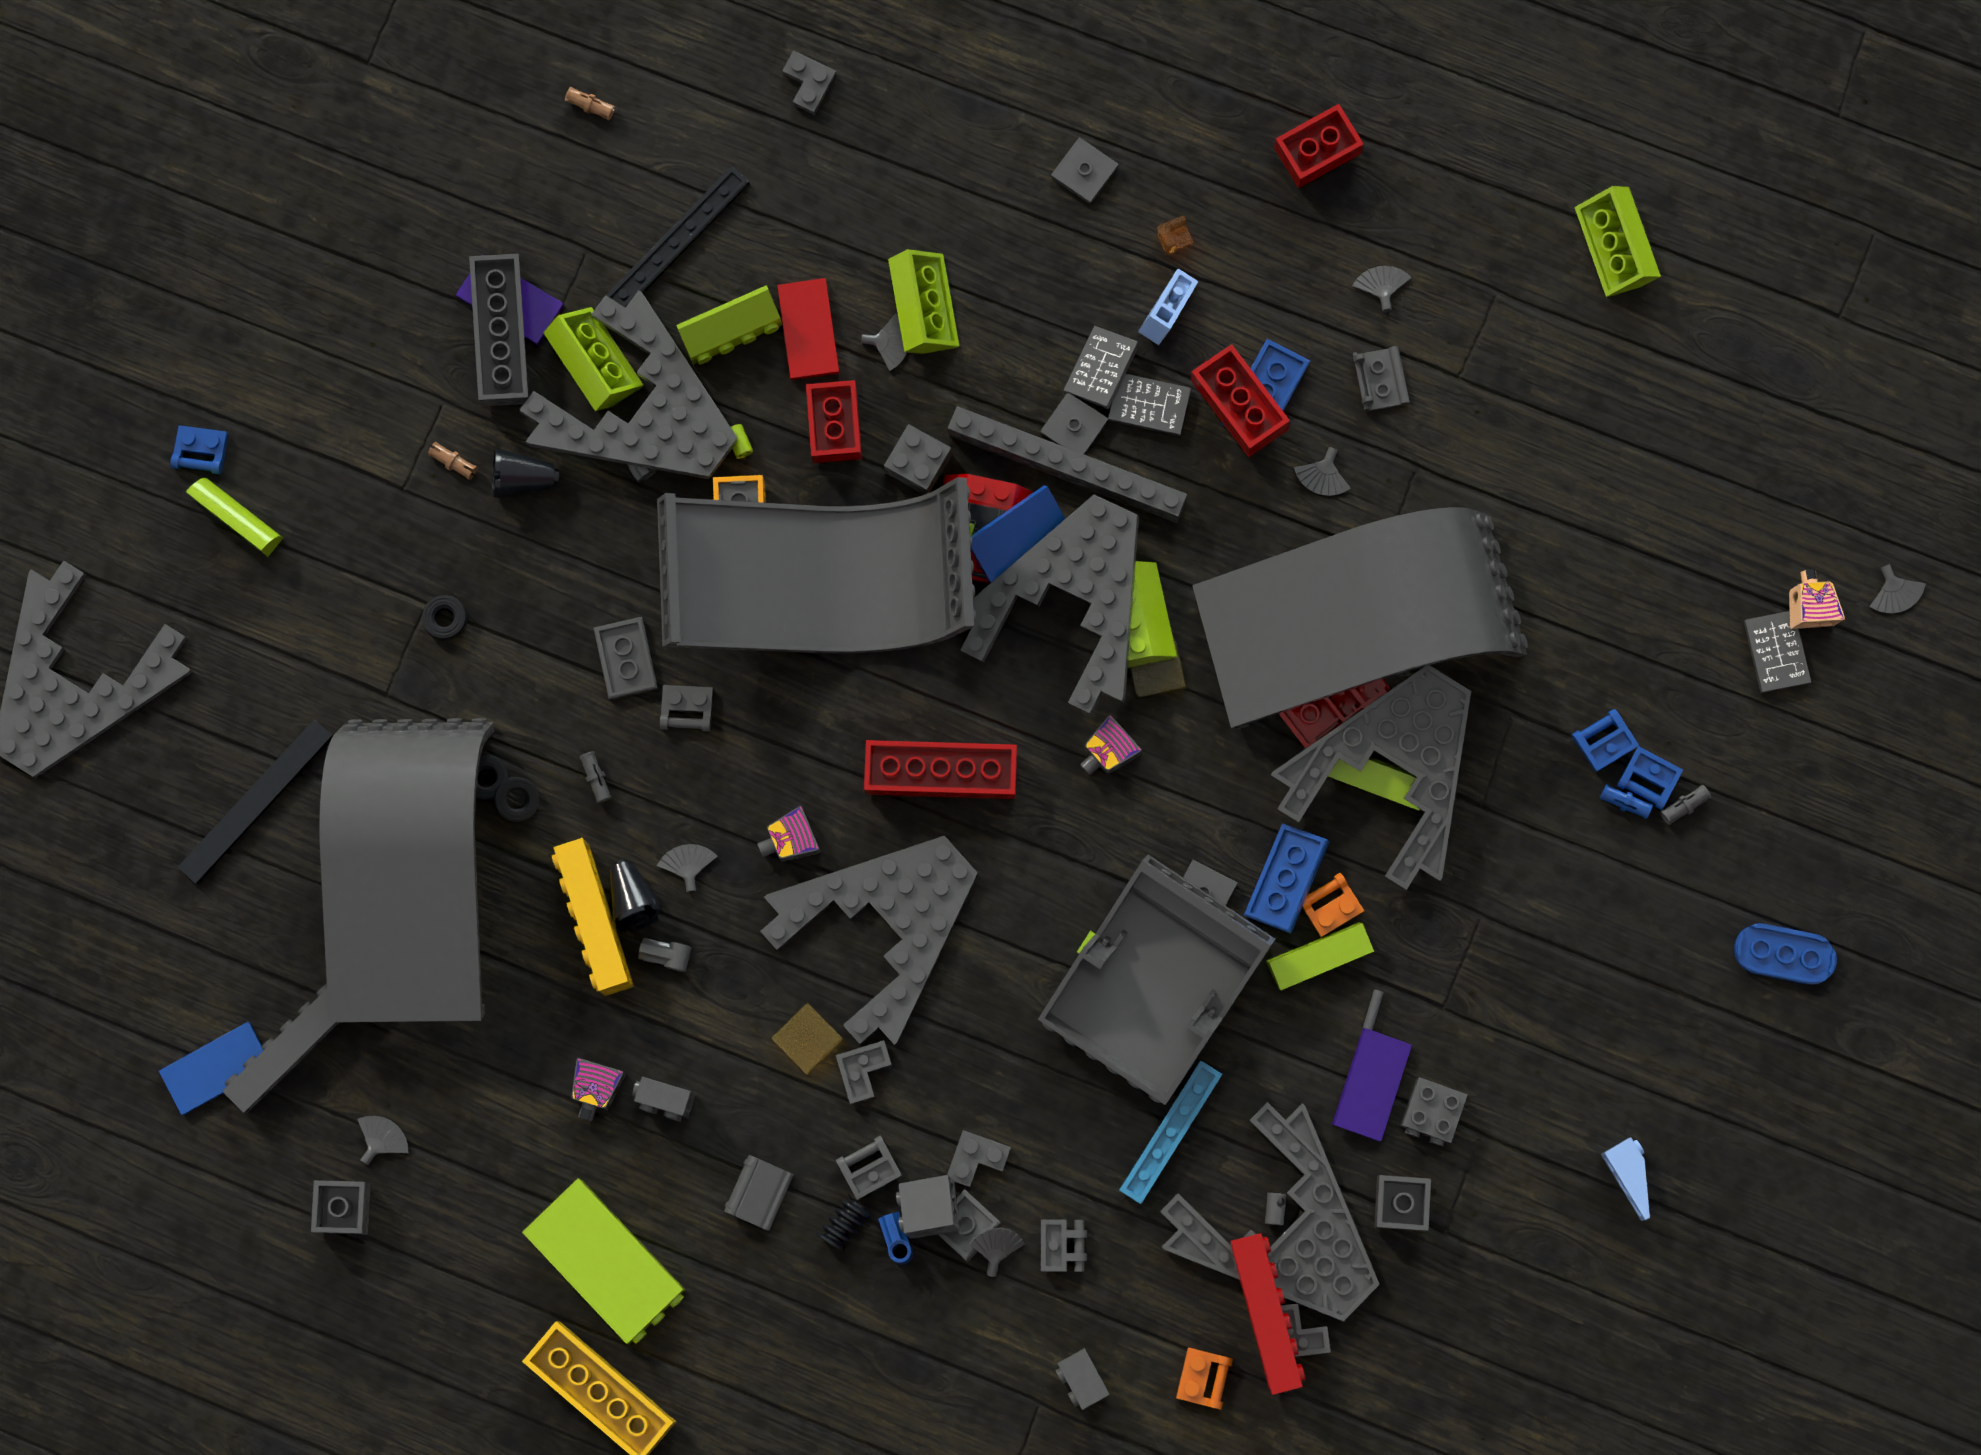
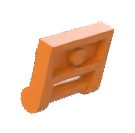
M1341 873L1335 875L1332 881L1307 895L1302 907L1320 938L1364 912V909ZM1336 889H1341L1343 893L1341 896L1318 910H1313L1311 907L1313 903Z
M1188 1347L1176 1398L1221 1410L1223 1402H1221L1228 1368L1232 1366L1233 1359ZM1211 1362H1216L1219 1365L1211 1399L1203 1396Z

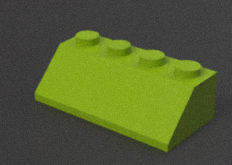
M1612 186L1575 207L1606 297L1642 287L1661 277L1629 187Z
M907 249L889 258L904 352L924 354L959 347L943 254Z
M766 285L676 326L694 365L696 363L704 364L710 361L712 356L716 354H727L734 349V346L741 343L749 344L755 341L756 337L761 334H772L779 329V326H782V322Z
M592 307L558 315L543 333L593 409L598 411L619 403L642 388L643 383L605 326L592 318L591 314L594 310Z
M1136 561L1128 668L1177 658L1157 564L1154 562Z

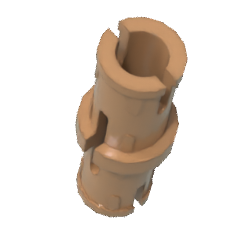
M570 87L565 96L566 102L579 106L586 113L592 112L607 120H610L613 116L615 106L597 99L596 95H588Z
M437 442L432 444L434 449L430 447L428 455L445 464L448 470L451 471L453 469L468 480L473 478L472 473L476 474L478 467L461 458L458 452H451Z

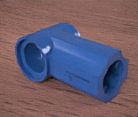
M900 1212L885 1215L878 1220L890 1258L897 1264L902 1265L910 1262L914 1253L908 1236L900 1230ZM900 1245L906 1246L908 1251L907 1255L902 1259L896 1258L894 1254L895 1249Z

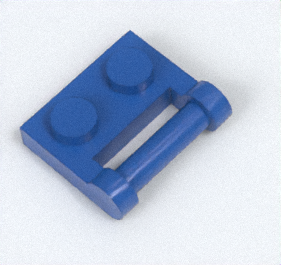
M179 425L174 453L170 462L171 468L199 469L220 475L223 469L229 434L226 431ZM186 452L215 457L212 462L183 458V454Z
M1615 709L1607 712L1606 717L1583 731H1576L1571 734L1575 744L1580 748L1595 773L1639 746ZM1614 724L1617 730L1591 746L1587 743V739L1610 725Z
M1638 746L1617 787L1622 790L1624 788L1654 803L1656 808L1662 810L1683 769ZM1632 773L1663 789L1661 795L1630 780Z

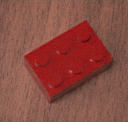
M1337 104L1277 137L1274 149L1299 189L1362 154L1364 144L1340 104Z
M855 380L806 384L813 463L862 459L858 396Z

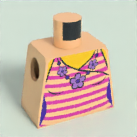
M1815 569L1800 572L1802 583L1790 589L1789 592L1790 628L1829 627L1845 620L1833 583L1830 581L1818 582Z

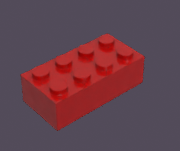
M1232 344L1191 372V382L1248 457L1289 430L1290 420Z

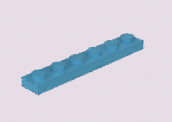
M1200 1061L1119 1191L1139 1204L1143 1202L1222 1076L1220 1072Z

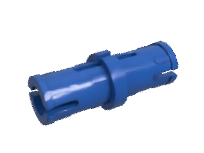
M1607 784L1600 796L1601 800L1620 807L1621 811H1630L1644 817V819L1648 818L1653 806L1651 803L1649 804L1633 797V793L1627 792L1626 794Z

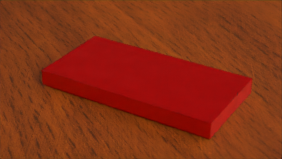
M826 278L777 285L791 380L839 374Z

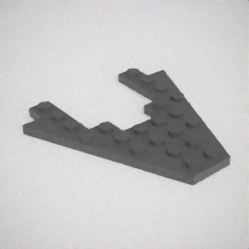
M638 290L626 308L605 295L591 314L592 318L649 354L637 371V375L655 386L654 390L629 423L607 411L594 430L533 391L520 409L522 415L538 424L526 440L527 445L710 479L737 443V436L643 293Z
M1091 496L973 598L976 621L974 627L970 628L971 631L961 651L985 662L1017 598L1020 597L1040 607L1050 585L1091 604L1080 626L1101 636L1068 703L1090 715L1095 710L1103 693L1124 703L1139 516L1101 497Z
M65 561L62 562L50 581L32 569L29 571L0 710V756L34 778H37L192 673L191 669L174 659L187 638L164 624L124 685L102 673L90 693H87L52 671L51 669L65 649L45 636L86 577V574Z
M1426 665L1274 770L1271 776L1290 787L1278 810L1299 822L1338 759L1361 772L1373 751H1376L1417 777L1403 799L1425 812L1385 877L1406 890L1419 869L1441 881L1471 691L1430 665Z
M945 836L767 894L764 898L779 915L760 932L778 951L834 901L850 920L870 903L902 939L884 955V958L897 971L899 976L843 1026L860 1045L876 1030L880 1029L895 1046L905 1029L978 873Z
M1267 1102L1249 1121L1304 1175L1286 1194L1305 1212L1270 1247L1271 1252L1267 1253L1269 1263L1274 1262L1278 1278L1274 1279L1275 1286L1282 1289L1284 1298L1338 1320L1345 1321L1379 1285L1378 1279L1305 1105L1302 1103L1285 1120ZM1177 1194L1160 1211L1178 1229L1162 1248L1240 1280L1231 1245L1188 1202ZM1250 1230L1244 1237L1254 1235L1255 1233Z

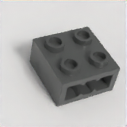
M642 1077L640 1082L636 1081L632 1096H635L634 1101L640 1104L639 1109L656 1115L658 1110L663 1111V1116L681 1122L682 1117L689 1119L696 1096L689 1090Z
M1419 1077L1415 1082L1400 1127L1406 1129L1405 1134L1419 1138L1421 1134L1429 1137V1142L1441 1147L1444 1146V1143L1450 1144L1467 1094Z
M949 1175L899 1183V1192L896 1193L897 1204L899 1208L901 1207L902 1217H899V1226L901 1232H904L906 1236L914 1239L960 1231L955 1183Z

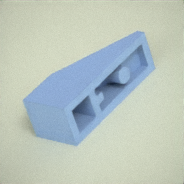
M1177 269L1138 332L1159 345L1171 329L1198 281Z
M1630 1137L1601 1155L1640 1220L1644 1221L1650 1218L1645 1160L1642 1156L1644 1150L1637 1140L1633 1141Z

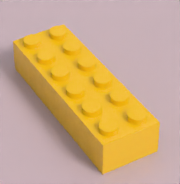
M583 838L554 847L553 863L556 870L558 869L563 878L559 879L563 893H566L571 901L567 903L570 916L577 920L578 926H575L574 929L578 940L585 946V950H582V955L586 965L592 968L593 974L589 976L593 988L607 996L634 987L589 844Z
M556 1321L522 1361L630 1455H649L676 1423L664 1410L559 1321Z

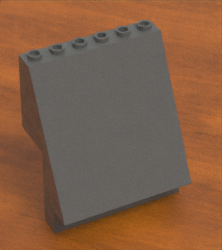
M1147 855L1136 869L1096 934L1081 950L1038 1020L1049 1031H1056L1062 1035L1068 1044L1078 1046L1084 1050L1089 1058L1099 1060L1105 1064L1110 1072L1120 1074L1126 1078L1132 1087L1140 1088L1148 1093V1096L1153 1101L1166 1105L1275 941V938L1150 855Z

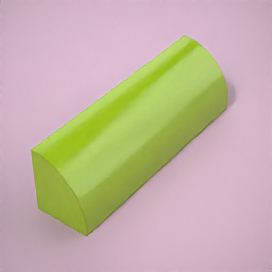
M207 478L198 480L186 491L196 502L267 557L283 539L281 535Z
M1369 757L1360 772L1341 759H1338L1328 777L1420 810L1403 799L1417 777L1402 768Z
M1358 922L1269 959L1266 962L1278 988L1283 990L1372 953L1374 950L1363 923Z

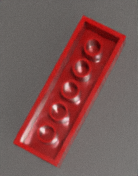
M866 740L864 791L866 795L1016 799L1017 745Z
M1258 1233L1232 1240L1230 1244L1270 1393L1274 1395L1302 1387L1301 1381L1306 1379L1302 1365L1296 1364L1294 1355L1299 1353L1295 1339H1290L1287 1331L1292 1329L1288 1313L1283 1314L1280 1305L1285 1303L1282 1289L1275 1286L1274 1279L1278 1278L1274 1262L1269 1263L1267 1253L1271 1252L1268 1238H1262V1234Z

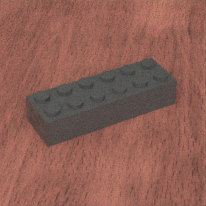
M519 254L469 256L479 406L524 404L528 399Z

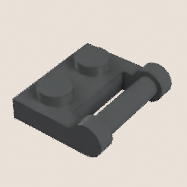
M663 685L660 729L668 730L669 727L694 728L710 732L713 687ZM670 712L703 713V719L669 717Z
M881 1135L876 1137L874 1142L851 1155L836 1159L857 1200L902 1176ZM880 1150L883 1157L851 1173L850 1166Z

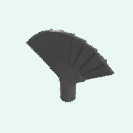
M1377 266L1363 272L1352 286L1379 298L1382 312H1390L1392 310L1391 295L1412 277L1407 272L1393 266Z
M896 313L877 335L862 334L861 344L874 345L881 354L889 371L896 368L907 354V352H904L899 318Z
M1328 447L1324 460L1294 467L1300 482L1313 493L1333 496L1351 489L1333 464L1338 450L1332 447Z
M1890 564L1880 568L1885 578V583L1869 607L1879 612L1893 614L1907 610L1915 605L1923 594L1926 583L1897 578Z
M687 844L668 851L661 858L657 866L682 877L685 880L686 893L696 892L695 877L718 856L706 847Z
M365 1116L357 1119L368 1146L367 1151L360 1159L366 1165H369L377 1154L409 1153L404 1133L391 1120L380 1116Z
M1006 1228L987 1229L979 1233L969 1243L971 1247L988 1260L987 1275L991 1277L997 1276L998 1265L1001 1260L1025 1245L1023 1239L1017 1233Z

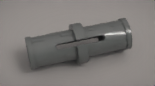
M591 751L581 755L579 758L587 775L585 779L591 785L596 802L601 803L611 799L612 796L604 779L606 776L605 772L601 771L595 752Z
M1701 785L1690 794L1682 795L1678 798L1677 802L1660 812L1661 816L1668 825H1671L1680 817L1693 813V809L1711 799V794L1704 785Z

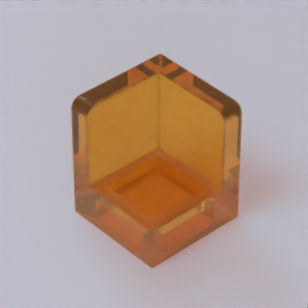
M1185 216L1157 226V235L1166 255L1192 245L1193 240L1186 227Z

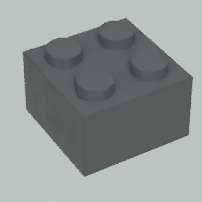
M908 424L884 464V470L886 474L925 495L933 489L952 456V450L946 444Z
M1377 1176L1374 1228L1428 1231L1431 1179Z
M314 1180L311 1232L368 1235L371 1183Z
M1085 1348L1057 1363L1060 1368L1055 1371L1062 1384L1068 1382L1072 1390L1068 1395L1075 1407L1080 1405L1083 1410L1110 1395Z

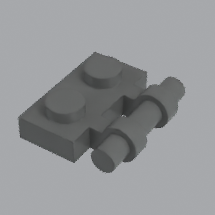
M1041 1220V1272H1067V1261H1074V1272H1084V1261H1087V1253H1084V1238H1087V1230H1084V1220H1074V1230H1067V1220ZM1067 1238H1074V1253H1067Z

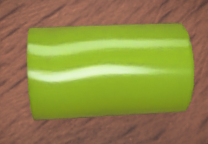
M742 424L732 426L731 429L738 439L732 448L736 458L740 459L752 454L753 449Z

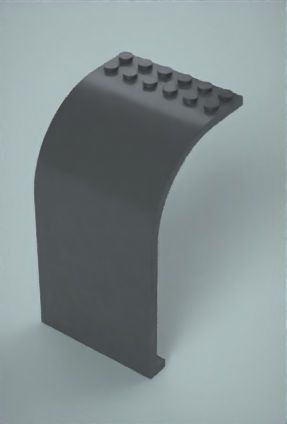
M957 477L937 490L916 498L865 506H812L675 498V494L665 493L657 499L663 647L806 653H869L925 646L947 640L974 627L976 621V611L973 609L975 587L972 584L974 564L971 560L970 552L972 537L969 533L971 513L968 510L970 490L967 486V478Z
M1464 507L1437 508L1398 515L1335 534L1192 585L1231 728L1242 729L1248 727L1249 723L1395 674L1438 662L1483 654H1502L1516 658L1526 656V648H1528L1527 639L1520 631L1519 624H1521V618L1518 611L1514 610L1513 607L1514 594L1511 587L1507 586L1505 579L1507 577V570L1499 558L1501 549L1498 541L1494 539L1492 534L1494 525L1491 517L1485 513Z
M452 718L447 719V722L437 723V719H423L422 723H412V719L397 720V723H388L386 719L373 720L372 723H363V720L347 721L348 724H344L330 741L324 763L320 798V861L329 1022L481 1021L485 1015V1004H482L475 805L480 757L485 742L494 732V722H487L486 718L472 719V722H462V719Z

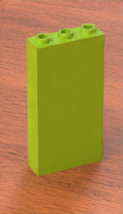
M579 1178L522 1232L626 1344H631L632 1342L637 1344L645 1337L647 1333L644 1330L651 1323L654 1326L657 1325L666 1316L663 1312L670 1305L674 1308L684 1298L682 1293L685 1289Z

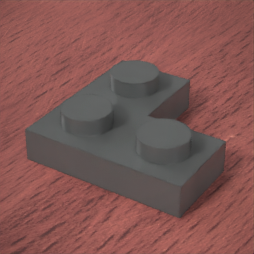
M794 50L782 71L783 75L802 83L793 100V105L813 115L816 114L837 75L836 70Z
M885 1041L836 1055L850 1104L874 1098L868 1073L892 1066Z
M963 1130L947 1175L954 1182L971 1187L978 1164L1003 1172L1011 1147Z
M1299 1305L1281 1306L1283 1314L1288 1313L1292 1329L1287 1330L1289 1338H1294L1299 1354L1294 1355V1357L1331 1352L1327 1326L1302 1329Z

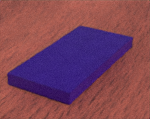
M469 274L456 296L472 306L471 276ZM521 278L524 338L539 346L545 337L543 332L560 314L565 305Z
M1367 1028L1362 1029L1332 1125L1381 1142L1410 1053L1411 1044Z

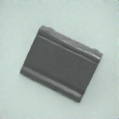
M1398 346L1361 354L1353 353V363L1356 368L1362 406L1365 412L1410 403Z
M749 1155L743 1163L745 1165L729 1201L725 1204L726 1208L724 1211L769 1231L794 1174Z

